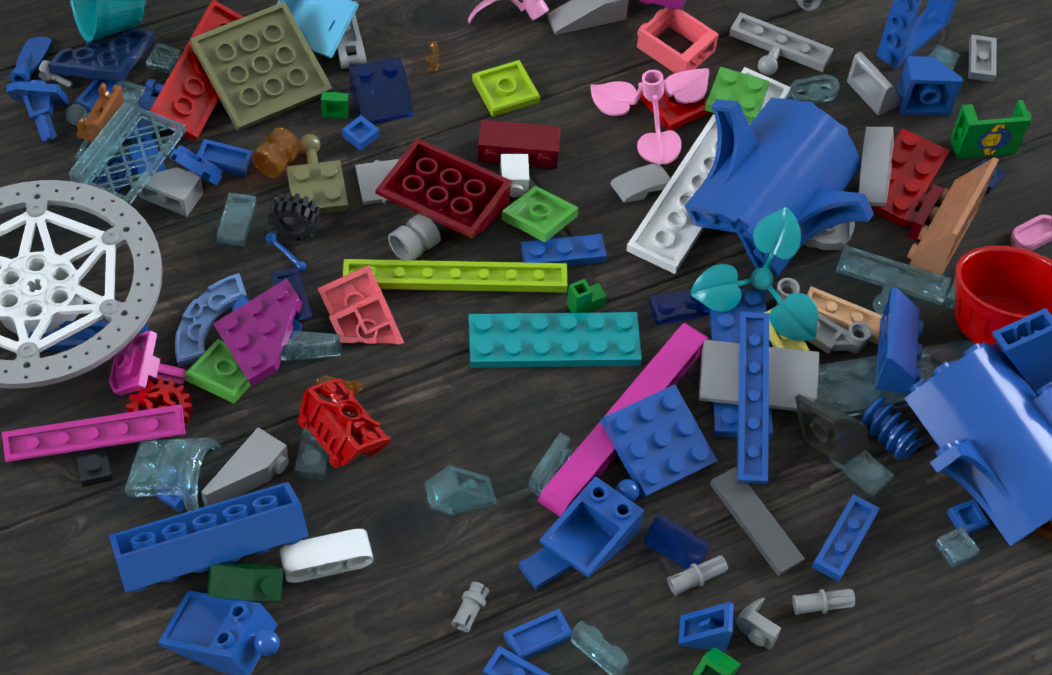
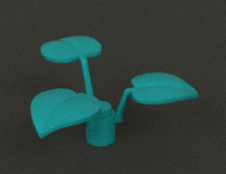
M785 207L764 217L754 229L753 239L756 247L763 253H770L764 267L755 269L751 274V278L737 281L738 273L733 266L727 264L712 266L696 280L691 290V295L708 308L724 312L733 309L739 303L741 290L738 286L752 283L756 289H768L780 304L774 307L769 314L770 322L779 334L798 341L812 340L816 337L818 311L814 301L803 293L789 294L783 300L771 286L773 275L769 267L774 256L776 255L781 259H790L798 251L801 242L798 221L791 210Z

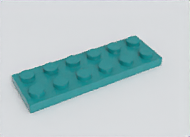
M637 312L469 314L470 368L641 366L642 357Z

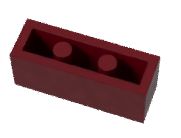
M481 120L478 161L501 163V154H528L529 166L557 168L561 127Z

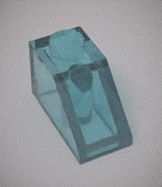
M451 465L424 483L427 500L431 509L456 514L492 506L497 503L488 476Z

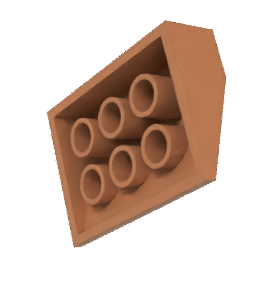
M992 158L956 179L950 189H944L938 201L941 203L940 208L937 206L933 208L928 219L931 224L929 226L924 224L918 236V239L921 240L919 245L914 243L908 253L907 258L911 259L907 270L938 284L979 209L999 159Z

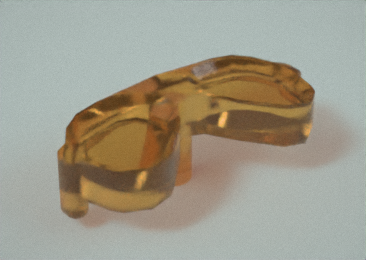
M431 41L428 45L432 49V56H425V61H430V68L427 71L436 72L439 63L437 41Z

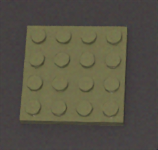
M285 1L190 38V44L237 132L318 99L322 96V92H332L333 88Z

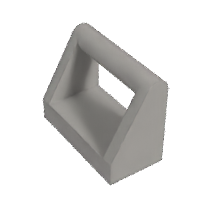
M862 52L857 53L854 56L847 83L878 116L897 107L900 98L894 86Z

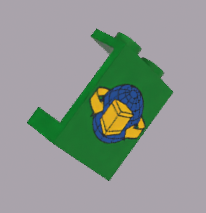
M1018 100L1011 118L978 120L973 104L962 105L950 137L956 159L1017 154L1032 120L1031 113L1026 109L1024 101Z

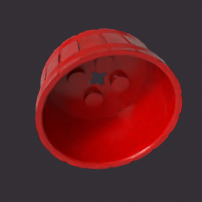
M985 246L969 251L957 262L954 277V317L960 331L975 344H982L984 342L987 344L996 343L997 341L993 337L992 332L1044 308L1052 316L1051 259L1033 251L1012 246Z

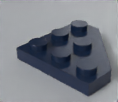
M130 29L120 32V37L108 41L104 37L101 40L86 42L85 48H80L73 52L71 48L60 50L49 62V71L52 74H61L63 76L105 79L112 82L122 81L155 41L153 31Z

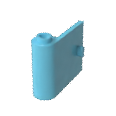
M279 0L277 3L285 1L312 52L328 58H332L359 6L357 2L352 0Z

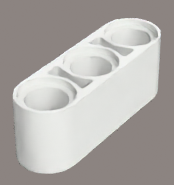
M352 529L301 540L296 544L285 545L280 549L285 579L292 583L361 569L370 565L374 560L368 535L364 529Z

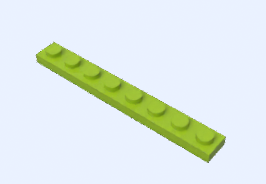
M344 259L343 276L370 265L380 289L567 293V263Z

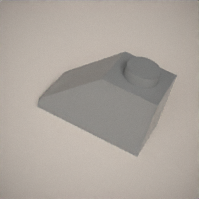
M178 167L140 176L136 180L139 198L185 217L189 215L203 195L201 177L192 171H185Z

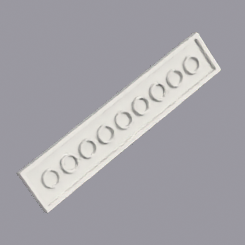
M746 67L741 72L770 81L761 110L771 98L787 99L790 94L791 87ZM714 114L627 244V252L674 274L704 229V227L694 225L684 206L707 178L715 159L717 124Z

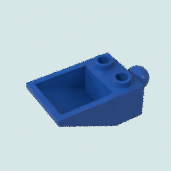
M595 476L543 535L539 543L589 578L622 550L642 527L644 510L633 503L640 493L638 484L633 480L625 479L618 483L615 490Z
M188 590L158 644L220 672L231 675H251L261 655L271 656L278 651L280 639L274 632L278 624L261 603L210 597L206 593Z

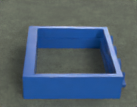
M893 0L876 56L894 69L899 68L906 61L907 56H912L950 23L957 0H929L925 12L917 19L922 0Z

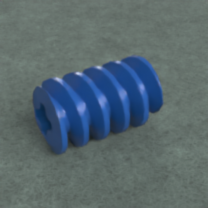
M881 396L865 410L861 425L865 429L870 428V435L873 437L878 436V442L882 445L886 444V450L890 453L895 452V459L900 461L916 451L925 437L916 439L915 437L919 429L914 428L908 431L907 428L910 425V421L906 420L900 424L899 420L902 413L898 412L892 416L890 413L894 405L890 404L883 407L882 405L886 398Z

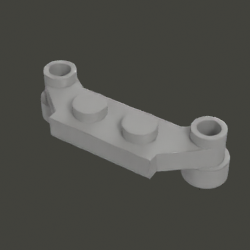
M784 278L779 281L776 292L785 300L789 294L799 293L800 286L796 280ZM818 313L816 337L807 341L828 354L831 351H850L857 354L869 342L872 332L871 328L864 322H854L850 325L849 330H845Z

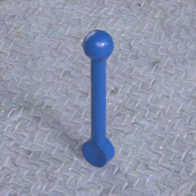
M271 232L266 235L267 243L274 244L296 265L297 271L303 272L306 270V263L299 261L277 240L275 233Z

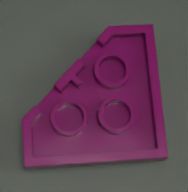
M287 279L213 323L251 386L277 372L281 362L279 359L283 346H287L293 330L292 322L294 316L301 309L302 301Z

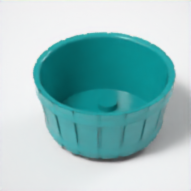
M70 0V4L80 34L85 41L91 42L139 26L144 15L146 0Z

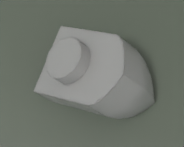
M760 598L746 606L735 621L739 630L747 635L751 642L771 650L777 641L781 627L757 613L765 598Z

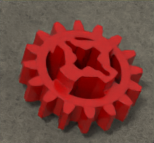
M159 378L158 384L155 385L148 380V387L138 390V395L130 394L131 403L126 404L127 412L129 413L176 405V402H173L174 399L179 405H182L185 424L190 423L189 414L193 413L189 393L185 394L184 386L181 385L176 388L174 380L164 384L162 378Z

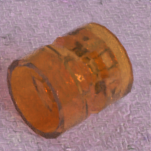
M277 127L252 152L251 159L261 173L270 178H277L287 168L288 162H292L301 153V144L290 131Z

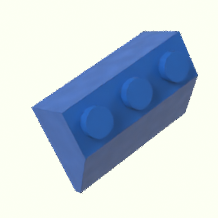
M891 287L880 318L875 390L909 395L911 392L909 388L919 382L921 368L916 367V364L920 360L922 353V344H918V337L921 338L923 321L919 320L920 309L898 288Z

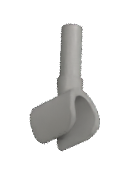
M44 60L41 62L39 78L42 81L48 82L52 79L69 88L72 87V81L58 74L50 73L48 67L50 61Z

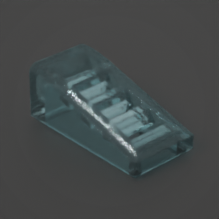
M292 331L287 346H283L281 351V363L340 356L341 336L337 334Z

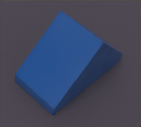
M728 602L681 615L678 644L684 647L709 650L716 647L720 651H726L732 636L734 604Z

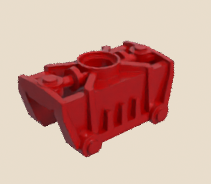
M341 378L320 383L306 390L302 400L298 423L303 429L308 428L329 454V462L334 468L350 464L360 453H365L368 457L377 455L389 445L390 436L384 434L380 429L381 424L370 417L355 399L353 390H348ZM321 393L323 397L331 398V402L321 399L318 394Z

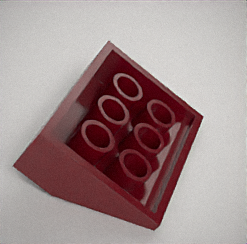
M416 138L377 187L375 194L473 238L496 221L510 202L512 181Z

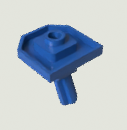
M40 80L7 84V94L13 100L26 104L30 118L36 123L41 140L44 143L54 141L57 138L51 120L54 106L69 107L70 101L60 86L57 84H46V82Z

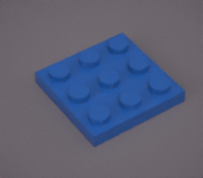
M675 384L613 412L600 420L628 474L638 484L639 494L642 499L717 462L714 453Z

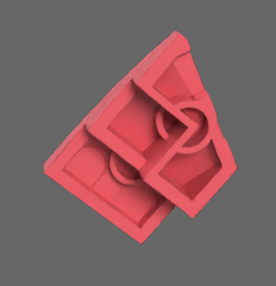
M370 265L318 287V291L329 312V318L341 343H390L399 345L404 343Z

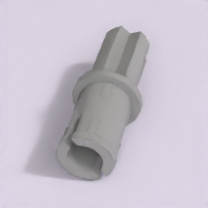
M717 556L699 565L691 564V568L667 577V582L672 593L676 596L697 585L700 587L704 586V581L725 573L728 565L723 556Z
M821 589L819 593L792 596L795 615L818 611L826 614L828 610L853 607L856 601L852 589L829 592Z

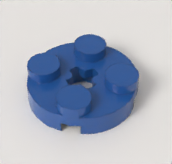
M181 145L177 149L174 148L169 157L171 160L183 165L189 171L194 172L216 186L222 178L221 169L204 158L201 162H198L200 157Z

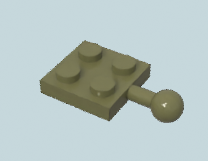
M313 134L304 135L300 139L299 147L306 154L308 164L287 167L289 188L292 196L298 193L300 198L308 197V202L314 201L316 203L315 207L319 206L321 214L348 211V200L341 161L318 163L317 152L321 146L320 140Z

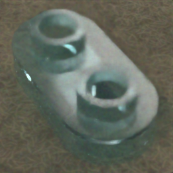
M826 74L799 79L791 84L789 99L802 102L810 101L813 104L830 101L837 96L840 84L835 77Z

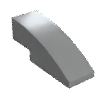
M866 127L859 193L866 195L870 206H886L894 148L893 127Z

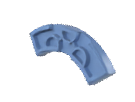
M240 273L228 276L210 285L206 292L199 298L193 299L186 308L175 335V355L178 368L194 364L205 353L206 337L214 321L227 309L233 307L240 296L247 298Z

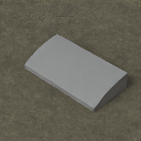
M704 340L701 352L699 401L738 405L739 343ZM769 347V408L815 413L819 352Z

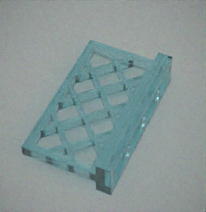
M128 97L69 171L70 179L72 182L103 189L131 205L186 132V126L139 107L137 100ZM141 118L152 121L153 124L141 128L136 126ZM171 129L175 132L170 136L160 138L158 131ZM155 132L157 139L141 142V135ZM137 138L138 144L122 147V142L125 139ZM160 146L161 150L158 154L146 157L145 149ZM141 151L143 158L132 161L126 160L125 154ZM122 155L123 163L107 166L110 158ZM143 165L146 166V170L142 174L131 176L129 169ZM126 170L128 177L112 181L111 173ZM107 175L109 182L98 185L92 182L95 177ZM131 185V190L126 196L115 192L114 188Z

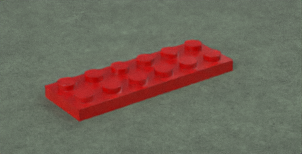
M212 0L191 38L241 19L243 16ZM190 40L147 116L187 139L196 142L219 96L195 54Z

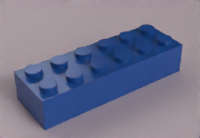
M285 482L111 534L109 539L126 593L129 591H143L150 585L161 581L172 582L187 573L205 572L209 570L210 564L234 563L243 556L253 553L263 554L275 546L296 544L302 538L309 535L301 503L289 482Z

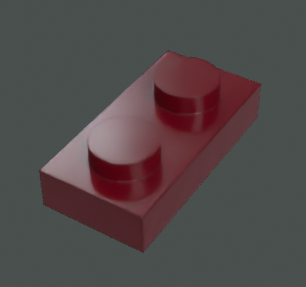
M934 184L929 194L926 192L922 194L917 205L920 208L919 211L913 210L907 222V225L911 226L908 238L918 241V236L924 224L927 225L933 208L938 205L944 188Z

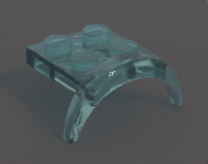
M212 438L142 441L139 444L124 491L129 497L182 495L187 512L198 509L197 483L202 460L210 448L220 450L221 445Z

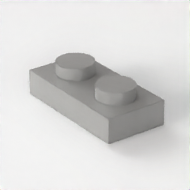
M971 35L969 40L968 79L994 82L996 78L997 38Z

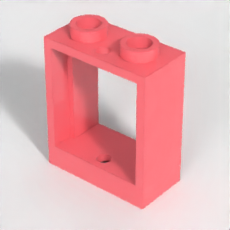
M664 8L660 9L648 23L641 25L637 32V48L674 73L696 69L716 51L719 34L683 10ZM670 27L694 44L683 54H680L657 37Z

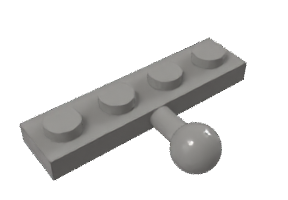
M741 12L729 33V36L770 51L768 55L763 56L758 61V70L765 76L773 75L777 71L779 55L823 72L833 52L831 47Z

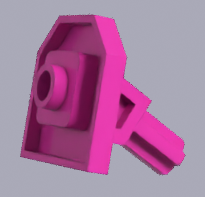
M147 331L136 335L130 343L114 356L109 383L113 392L122 396L145 389L148 380L154 383L159 378H162L163 382L166 383L174 380L175 385L181 386L185 381L186 370L161 364L160 359L153 356L157 333Z

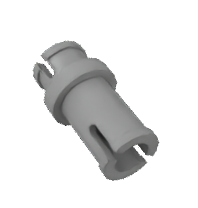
M472 582L469 590L465 591L462 595L463 602L451 624L454 627L459 624L457 629L463 632L470 631L479 610L484 609L486 605L485 598L489 594V589L485 587L482 590L483 584Z

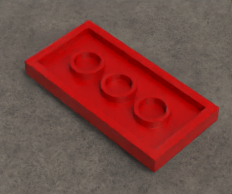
M902 128L894 141L891 160L892 172L886 206H871L872 211L906 227L913 210L917 209L922 194L929 189L947 159L950 150Z

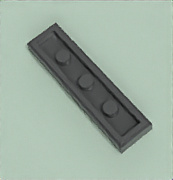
M736 467L711 480L710 486L778 577L804 563L805 558L750 485L748 483H737Z

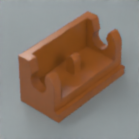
M105 83L101 84L99 87L100 97L85 121L83 118H80L77 123L78 138L103 144L125 108L122 87L114 85L111 94L106 90Z

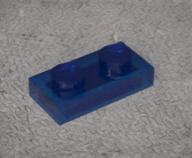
M692 288L650 296L648 301L656 325L707 316L710 314L711 309L692 297Z

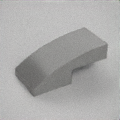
M655 163L626 172L613 179L610 184L625 203L644 200L648 192L664 190L671 178L661 165Z

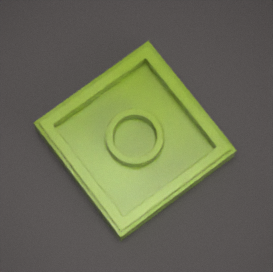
M520 60L472 74V81L492 117L540 103V95Z

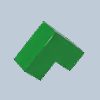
M583 279L569 285L567 306L571 313H589L604 307L607 295L599 283L589 287L586 280Z

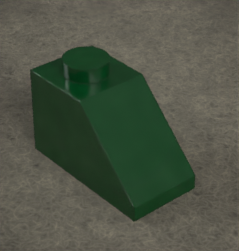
M210 564L208 596L245 601H281L283 569L270 564Z

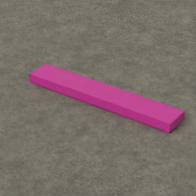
M174 405L2 432L5 462L186 435L182 405Z

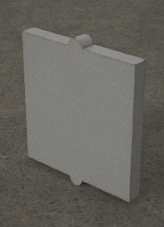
M399 159L380 162L375 160L373 163L355 165L363 205L381 202L387 204L390 201L375 194V190Z

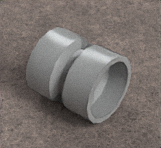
M417 214L406 223V226H400L388 235V241L393 252L400 260H416L423 254V251L430 250L441 241V236L431 219Z

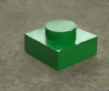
M322 92V117L348 119L349 93Z

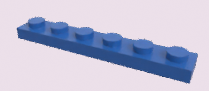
M740 312L737 483L767 484L769 313Z

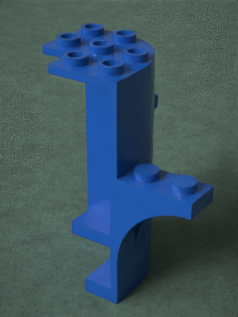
M771 98L750 125L738 101L717 99L713 103L711 108L717 124L715 159L707 178L684 206L695 226L736 232L755 269L764 267L770 253H763L756 247L753 239L754 229L760 220L782 208H789L798 221L801 233L799 248L809 239L830 227L855 221L869 222L874 213L865 194L843 191L860 169L862 162L844 125L839 124L810 101L802 102L792 99ZM775 255L769 267L772 275L779 276L792 257L790 259H781Z
M986 342L982 344L977 343L964 352L965 357L958 361L954 360L950 363H943L933 371L935 375L933 378L922 379L909 389L912 393L905 397V400L940 447L935 452L938 457L930 462L935 471L947 474L959 482L977 500L1011 546L1052 519V382L1037 391L1039 397H1037L997 342L991 344Z

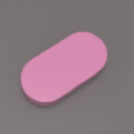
M1039 215L1014 228L1010 236L1011 245L1033 251L1052 241V216Z

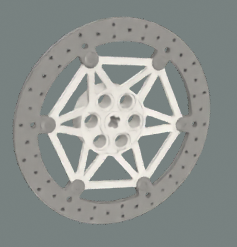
M60 180L22 182L0 188V214L26 207L27 211L0 225V236L26 224L18 257L8 259L0 256V320L7 329L18 334L19 341L16 342L0 336V347L17 354V358L14 361L0 360V388L46 386L86 373L120 352L136 337L146 324L157 303L162 286L161 254L154 233L146 220L136 209L116 195L91 185ZM54 205L83 210L98 216L108 222L113 228L104 232L49 212L48 207ZM46 223H53L93 239L60 256L54 252ZM36 226H38L45 248L42 252H30ZM127 244L133 256L134 274L130 292L123 303L115 300L116 249ZM93 252L78 270L71 264L73 261ZM106 253L105 295L100 296L82 287L80 281L99 258ZM83 299L92 304L83 305ZM90 313L87 316L41 339L43 334L51 333L55 329L60 328L59 325L64 323L65 321H74L78 314ZM102 319L110 321L100 332L84 343L62 353L40 358V352Z

